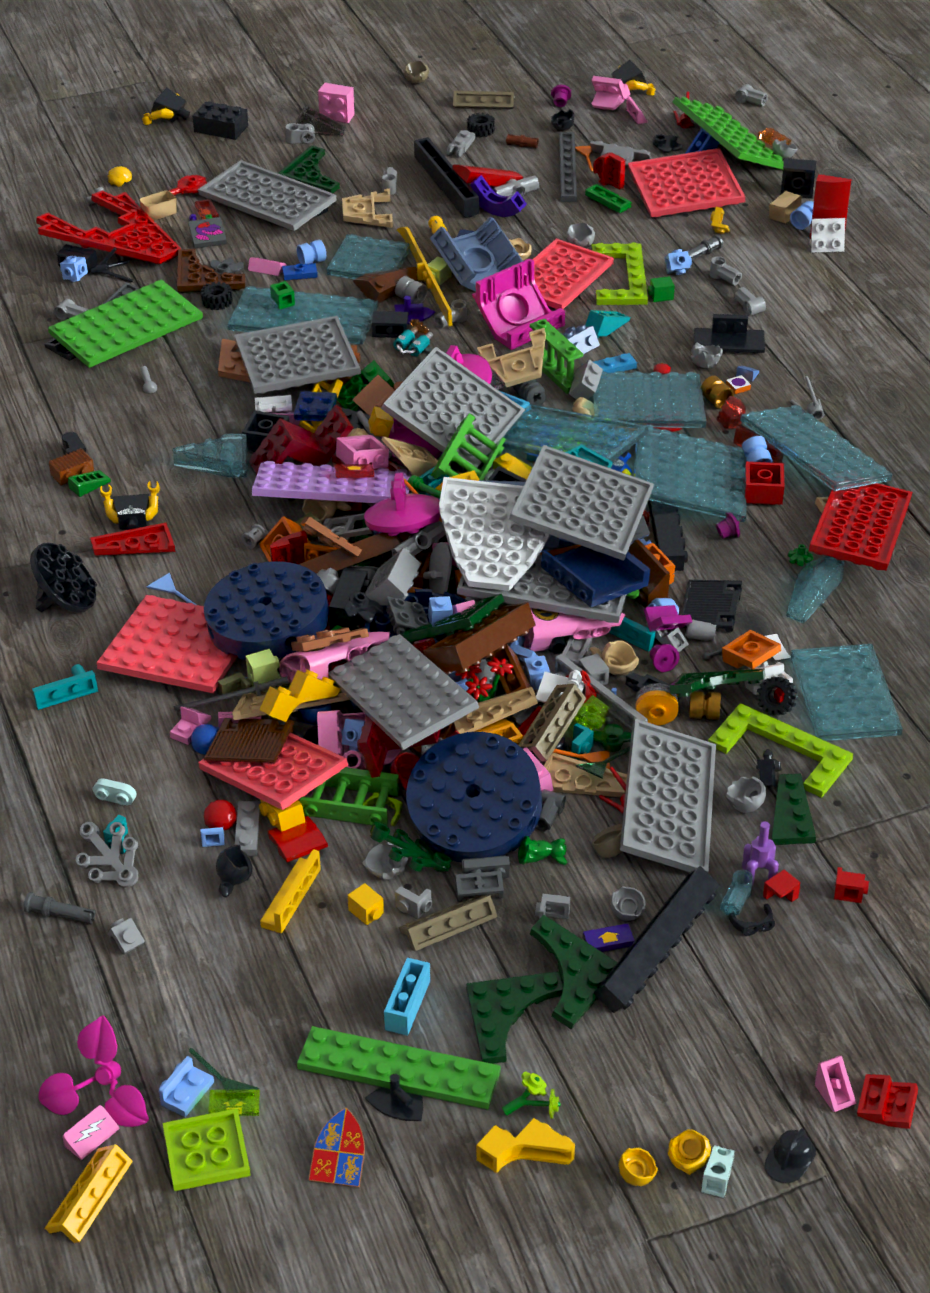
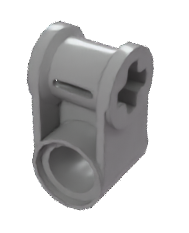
M287 124L286 142L290 144L312 143L315 140L314 126L311 124Z

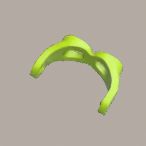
M374 792L371 797L363 802V805H376L380 793ZM388 797L385 804H388L396 812L391 820V826H395L400 819L403 804L397 799Z

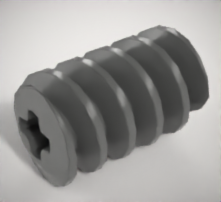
M536 379L512 386L521 398L530 402V407H538L546 400L545 390Z

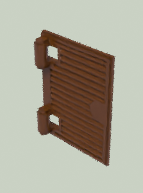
M225 718L204 760L275 763L289 733L293 732L295 722L287 720L285 725H279L275 719H240L238 723H232L231 718Z

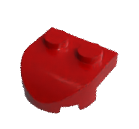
M605 153L594 160L593 171L594 174H598L600 184L603 186L610 184L619 190L624 188V158L614 153Z

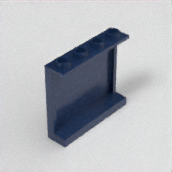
M584 546L552 556L545 549L542 550L541 568L591 608L646 587L649 583L650 568L629 552H627L623 561Z

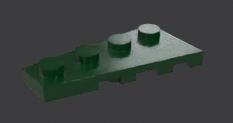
M801 773L779 774L772 832L774 845L816 842V834Z

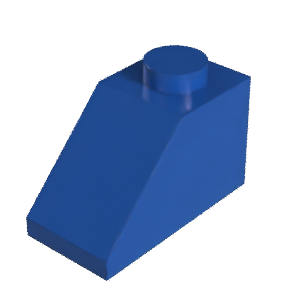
M701 128L685 154L716 149L720 143Z

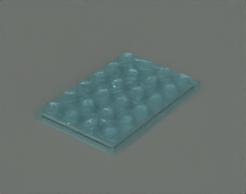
M873 644L791 650V658L816 737L824 741L902 735L903 728Z

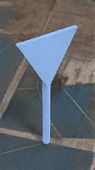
M170 573L146 586L150 589L176 594L185 602L195 604L175 589Z

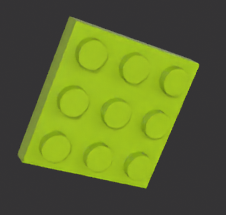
M238 1108L163 1123L174 1191L251 1176Z

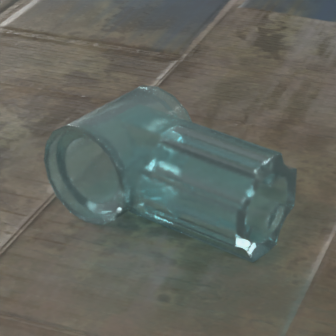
M738 870L732 876V882L720 906V909L728 916L729 913L739 915L746 900L751 896L753 876L749 871Z

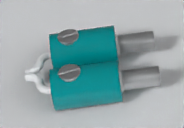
M413 327L411 330H405L393 342V346L402 354L410 353L412 356L417 357L429 346L433 333L428 332L426 335H420L408 347V350L403 351L415 339L414 334L418 332V328Z

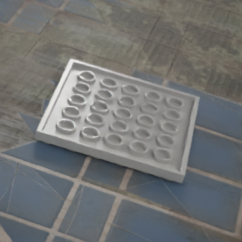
M338 316L234 335L254 394H263L268 391L300 387L304 384H316L320 381L336 380L341 377H353L361 374L360 366Z
M437 347L427 355L381 407L383 411L441 452H444L460 422L469 413L475 417L472 423L474 425L473 428L494 443H497L507 434L525 411L524 408ZM465 435L466 442L486 456L490 454V448L472 435ZM458 447V455L476 468L482 464L479 459L465 449Z
M543 445L510 514L509 520L624 561L654 484Z

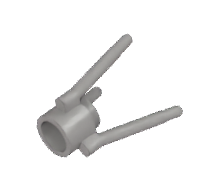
M806 376L805 380L813 402L807 406V411L794 400L790 402L804 414L806 419L811 418L813 421H818L825 414L822 410L820 399L816 400L809 377Z

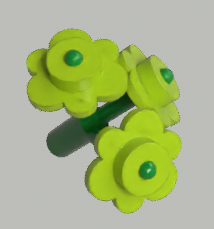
M523 1072L521 1075L523 1079L522 1085L527 1087V1089L521 1096L502 1107L504 1113L508 1116L524 1105L549 1107L550 1119H553L554 1112H558L561 1106L559 1097H555L554 1089H551L549 1101L526 1100L530 1094L545 1096L547 1085L539 1075Z

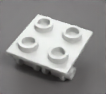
M845 218L812 219V236L809 241L811 252L844 251Z
M578 670L570 672L568 678L544 672L536 695L537 701L545 703L556 685L576 684L580 691L583 692L585 684L581 681V673Z

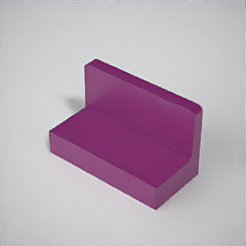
M675 605L644 608L650 631L674 630L677 627L681 629L692 623L691 615H678Z

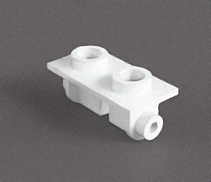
M291 395L256 397L255 409L256 411L267 413L292 412Z

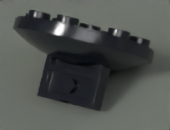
M42 543L31 553L30 565L38 586L36 609L40 612H43L55 602L66 610L82 613L91 608L96 601V581L82 564L81 557L77 554H72L63 544Z

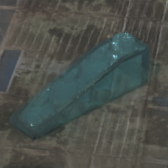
M246 434L221 435V438L214 440L209 438L199 444L190 443L173 448L174 465L224 477L247 478L249 460Z
M826 555L807 563L798 573L786 616L805 623L842 581L845 562Z

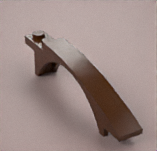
M382 532L352 543L353 546L362 549L358 557L353 556L343 548H339L299 565L312 570L316 574L319 570H327L328 568L339 571L370 558L392 552L393 548L413 534L401 532L396 536H389L388 533Z

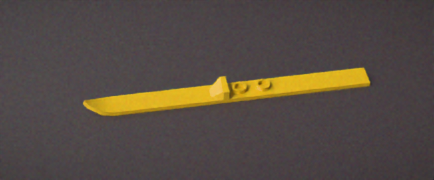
M408 227L398 228L397 231L406 241L417 262L418 280L426 281L427 288L431 290L448 325L452 326L451 308Z

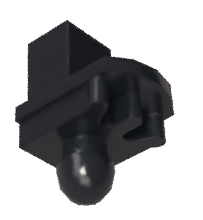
M766 749L763 752L764 759L757 760L756 769L760 770V781L763 782L765 787H776L775 772L782 771L781 762L772 759V750Z

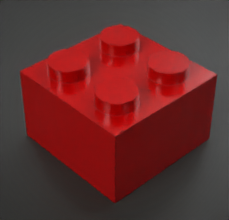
M746 461L744 503L783 505L785 487L784 463Z

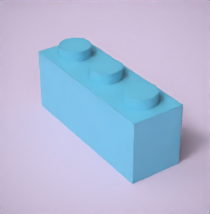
M411 958L406 959L384 1010L386 1031L408 1036L430 983V963Z

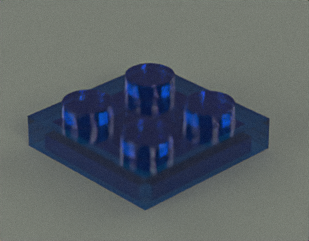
M300 392L294 411V420L323 421L336 404L337 393Z

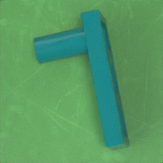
M626 617L623 618L620 626L611 627L609 633L648 652L653 648L656 632L650 631L648 627Z
M76 664L71 668L72 677L32 688L37 709H43L98 692L93 670L85 672L82 665Z

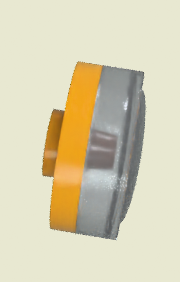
M659 683L649 684L637 692L635 707L640 714L648 719V723L657 726L665 725L673 721L678 714V697L676 694H670V686Z

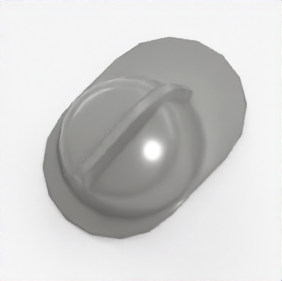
M332 568L319 570L317 575L324 583L326 593L334 594L340 579L338 572Z

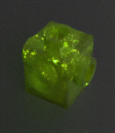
M592 695L583 703L574 721L592 731L595 728L599 730L606 721L605 717L609 707Z

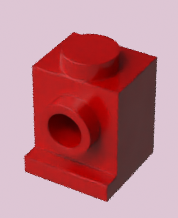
M838 867L834 899L862 903L863 894H868L869 881L865 880V874L842 871V868Z

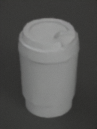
M693 619L692 623L686 625L685 637L703 641H714L716 625Z

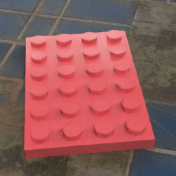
M557 238L532 259L534 261L535 283L547 306L553 307L556 310L559 308L564 309L614 262L613 257Z
M289 733L275 763L208 761L204 759L198 762L200 770L281 810L289 807L292 803L307 795L308 792L322 785L326 780L348 766L347 758L292 733Z

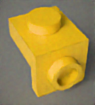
M716 207L715 212L712 211L711 226L716 233H729L728 225L722 224L724 210L721 207Z

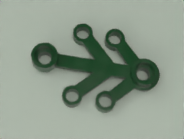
M380 822L373 824L370 830V837L374 841L382 842L386 840L402 848L392 847L388 854L392 860L400 862L402 857H413L409 867L418 872L423 867H432L438 872L450 869V857L442 852H434L422 839H416L414 843L408 834L401 829H396L393 836L389 835L390 829Z

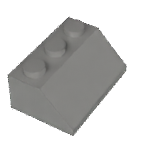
M403 547L377 569L365 595L380 605H388L387 596L405 600L408 596L407 591L414 584L412 581L419 574L417 570L421 563Z

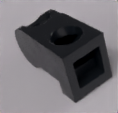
M67 432L62 435L63 450L66 454L80 448L86 452V447L76 433Z

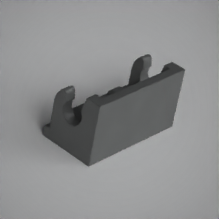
M501 871L455 875L457 902H461L462 897L485 894H498V898H503L504 888Z

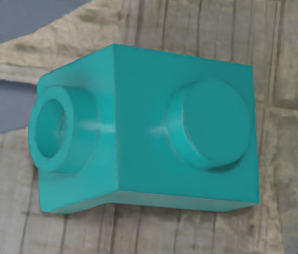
M576 723L573 729L571 752L577 754L589 753L593 747L594 731Z
M118 815L107 825L103 835L105 843L111 849L113 834L110 832V826L114 822H120L125 827L120 853L124 854L126 850L123 848L122 843L124 837L128 834L126 817ZM120 827L115 829V833L120 830Z

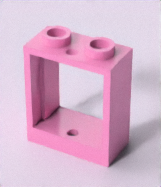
M373 435L339 437L336 443V456L348 467L358 466L361 470L388 467L389 449Z

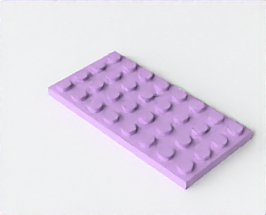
M265 461L260 464L252 487V496L378 503L391 497V481H394L395 473L403 472V477L406 481L412 476V473L405 469L389 471L387 468H378L377 470L353 471L345 468L348 466H340L338 468L327 464L313 466L309 463L294 465L291 462L275 464L273 461ZM405 485L406 494H409L410 489Z

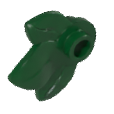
M608 724L604 727L603 731H594L593 740L602 743L606 751L616 752L621 749L623 743L631 741V732H623L621 725Z

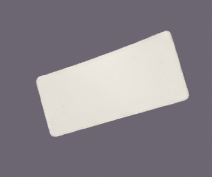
M777 634L765 636L781 644V651L772 656L775 660L791 657L786 652Z

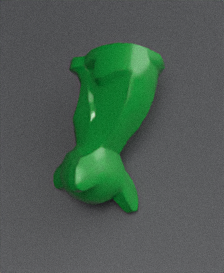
M525 836L518 849L519 863L523 865L552 856L560 864L566 865L567 860L564 858L567 851L565 839L559 838L550 843L544 840L534 841L529 836Z

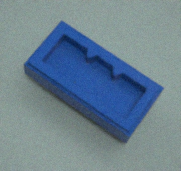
M316 263L282 266L284 280L317 278Z

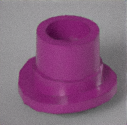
M557 85L551 90V97L554 99V104L557 107H564L572 95L571 89L566 85Z
M731 512L726 513V518L716 524L720 537L724 539L735 534L737 538L740 537L739 521L736 520Z
M671 644L655 645L650 651L653 665L660 672L670 671L678 664L679 652Z

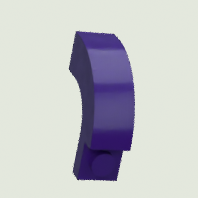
M482 175L470 184L474 192L479 196V206L492 215L510 217L519 213L527 205L518 191L510 196L498 195L490 188Z

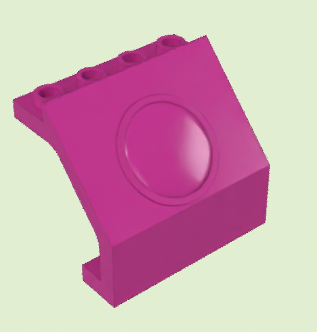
M530 258L476 282V292L472 296L494 338L510 350L531 341L529 332L534 331L530 328L531 323L546 319L556 329L565 326V310L559 308L551 311L535 283L534 261Z

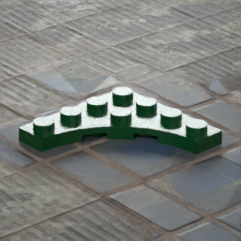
M313 145L278 172L280 175L330 193H334L340 188V182L330 179L326 175L323 176L320 173L318 164L325 155V149Z
M501 593L483 598L481 601L470 606L469 609L435 622L433 627L429 623L406 630L400 635L413 645L420 642V639L423 638L429 641L437 638L439 634L444 633V636L454 634L458 629L468 631L474 628L475 624L482 622V618L490 616V612L499 609L498 606L504 602L503 595Z
M765 668L682 673L670 685V694H676L677 697L689 696V693L701 688L715 689L719 684L738 685L741 681H748V684L761 683V680H764L766 677Z
M543 915L531 928L530 935L537 939L550 954L553 953L558 962L561 981H563V990L560 1001L551 1017L572 1030L598 998L593 992L616 965L617 961Z
M559 971L466 983V991L482 1062L491 1064L507 1062L506 1042L510 1027L524 1013V1009L531 1004H538L561 996L563 981H561Z

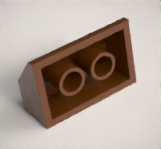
M639 539L635 540L630 545L628 552L650 568L648 586L639 589V596L636 598L637 602L646 608L655 598H668L670 572Z

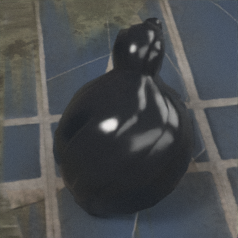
M240 845L224 849L216 861V872L222 880L219 892L223 897H227L232 893L234 885L247 881L252 875L251 860L241 850Z

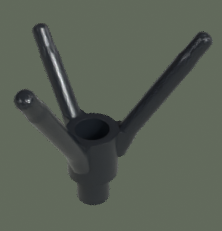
M113 248L100 264L91 268L92 274L103 273L133 282V279L109 271V268L130 262L127 259L108 264L107 261L114 254L116 248Z

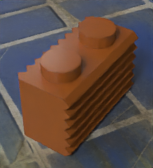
M81 448L49 461L50 474L60 486L68 483V478L71 476L94 471L93 460Z

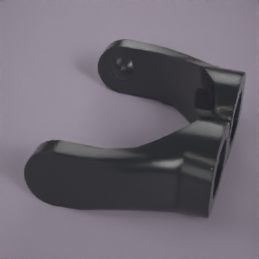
M768 903L764 904V911L767 917L760 922L740 921L734 913H729L731 924L745 936L753 935L759 929L763 932L769 931L775 926L772 909Z

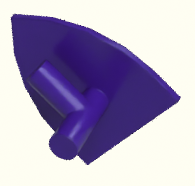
M410 296L404 297V304L394 305L395 312H408L409 324L424 321L435 314V311L423 307V303L411 304Z

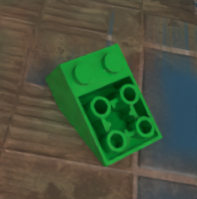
M373 360L361 370V374L353 376L341 387L337 400L345 409L357 411L359 406L353 399L377 375L392 388L394 383Z

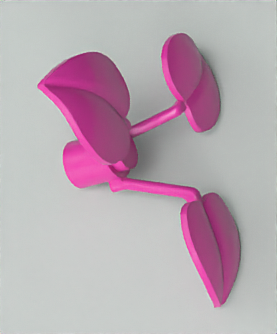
M102 1015L84 1027L77 1039L80 1053L87 1059L94 1058L95 1064L101 1065L97 1068L95 1075L73 1086V1080L69 1074L56 1073L51 1075L43 1082L39 1089L40 1103L53 1113L59 1115L69 1114L76 1109L79 1103V1096L76 1090L97 1080L101 1085L111 1084L109 1094L112 1098L106 1101L105 1110L118 1125L126 1127L143 1125L149 1121L146 1113L145 1101L139 1090L131 1085H122L115 1090V1085L118 1084L116 1079L121 1075L120 1065L116 1061H112L117 1053V1042L109 1021Z

